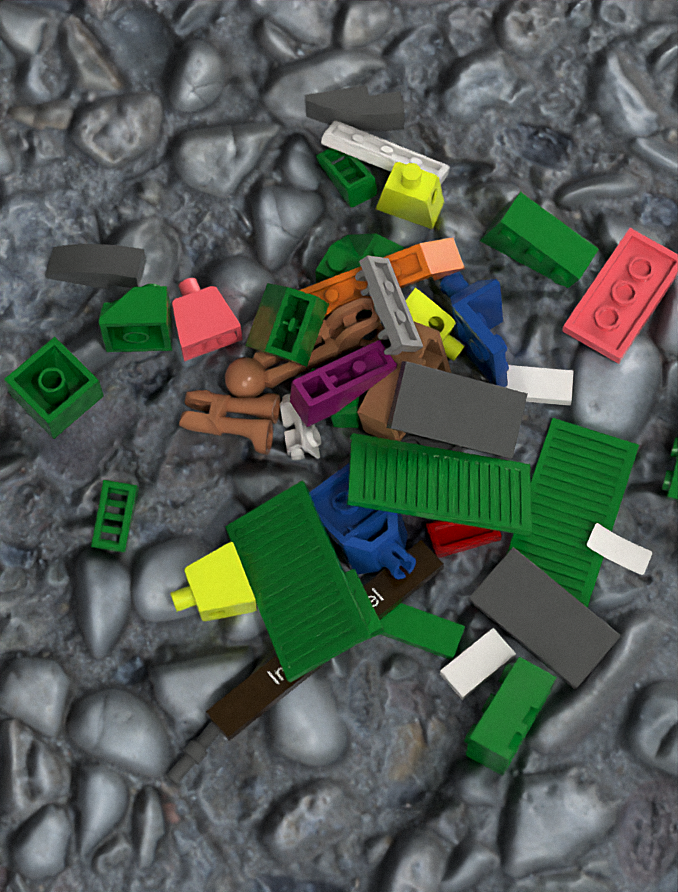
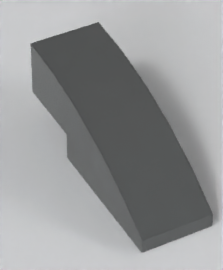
M367 85L305 95L306 117L329 125L334 121H339L361 131L404 129L405 111L400 91L369 96Z
M106 244L53 247L45 277L47 279L108 290L110 284L127 288L140 287L146 265L144 249Z

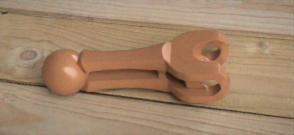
M366 297L357 299L339 307L327 320H323L314 347L322 346L313 350L307 367L287 362L278 367L265 370L284 359L261 351L256 352L253 358H239L228 366L225 373L227 389L236 398H256L264 391L265 387L272 389L286 379L306 370L329 364L378 340L384 344L385 340L378 338V334L384 330V327L374 310L373 300ZM361 310H370L372 312L371 317L356 320V316ZM371 331L377 333L372 340L362 339Z

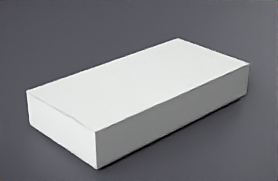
M508 365V386L505 388L528 393L526 402L571 406L572 370Z
M492 628L440 670V675L463 700L516 657V653L497 631Z

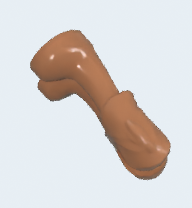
M196 389L189 391L185 395V404L195 410L209 411V414L184 411L181 413L179 426L191 431L221 436L222 433L244 436L252 441L256 452L268 455L273 442V424H276L279 418L280 395L268 393L259 398H233L231 395L215 394L208 390ZM228 412L255 416L259 419L226 417Z

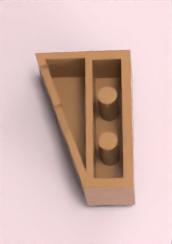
M414 321L423 348L417 352L402 351L398 355H391L397 364V369L368 390L357 411L364 432L378 438L401 441L405 436V432L387 428L402 361L451 373L438 330Z

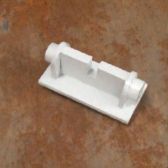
M290 394L284 395L282 402H280L283 426L287 428L295 425V429L284 432L287 454L291 455V459L295 461L304 459L305 453H309L317 459L320 458L318 446L321 445V437L318 429L315 427V424L306 427L290 403Z

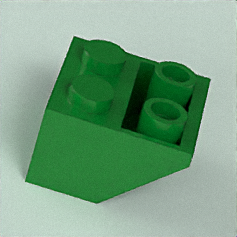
M267 283L245 346L307 367L329 303L317 296L290 287Z

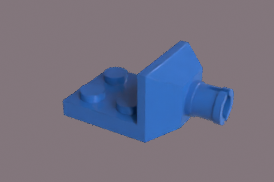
M459 271L445 276L440 283V289L451 300L452 316L456 321L454 327L455 338L465 345L463 352L490 384L502 387L508 386L507 371L509 366L505 355L507 346L500 335H494L490 331V329L503 322L499 281L497 279L479 280L469 285Z
M349 463L309 492L327 534L342 548L350 570L355 568L358 575L378 572L383 567H386L396 579L406 577L399 569L400 566L408 574L413 571L416 559L405 551L408 534L401 514L347 505Z

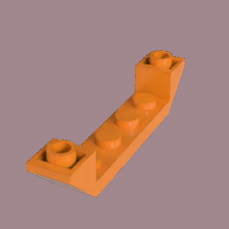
M453 237L419 243L383 257L389 258L400 288L429 277H433L435 281L465 269ZM361 266L299 290L317 296L329 303L324 318L329 317L339 307L365 297L372 299L371 296H363L361 294V291L368 286L367 281H357L355 278L356 274L362 270Z

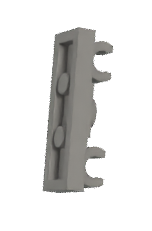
M367 255L359 261L362 270L356 274L355 278L357 281H367L368 286L361 291V294L372 297L374 310L384 324L385 329L378 334V338L382 340L390 339L391 345L384 350L385 355H398L402 351L417 352L423 348V344L389 258Z

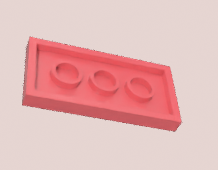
M629 228L563 325L562 332L619 364L677 277L678 254Z

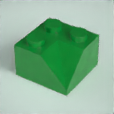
M376 233L346 235L333 243L315 270L316 283L360 267L359 261L367 255L383 258L404 250L405 247ZM361 310L369 315H372V312L370 310Z
M145 284L142 287H133L121 299L103 303L99 317V326L107 352L172 351V310L167 286Z
M53 337L4 379L10 396L53 439L104 397L100 381L56 337Z

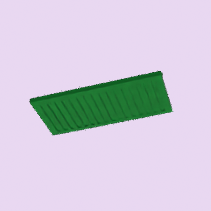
M552 418L531 480L532 532L530 536L514 533L507 553L514 547L588 608L604 557L587 547V542L596 523L612 532L639 445Z
M356 433L350 435L347 505L527 536L531 535L530 464Z
M303 480L225 526L231 542L234 543L287 681L291 683L371 636L313 499Z

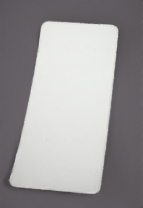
M598 523L595 524L587 542V547L641 575L645 573L652 556V551L616 535Z

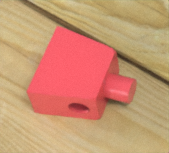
M195 278L185 279L178 285L182 297L174 299L172 306L184 361L243 340L241 325L215 286L200 289Z

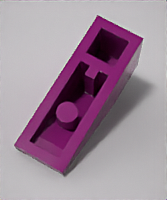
M380 340L292 381L290 403L306 427L336 414L397 369V364L391 355H385L384 350L386 348Z

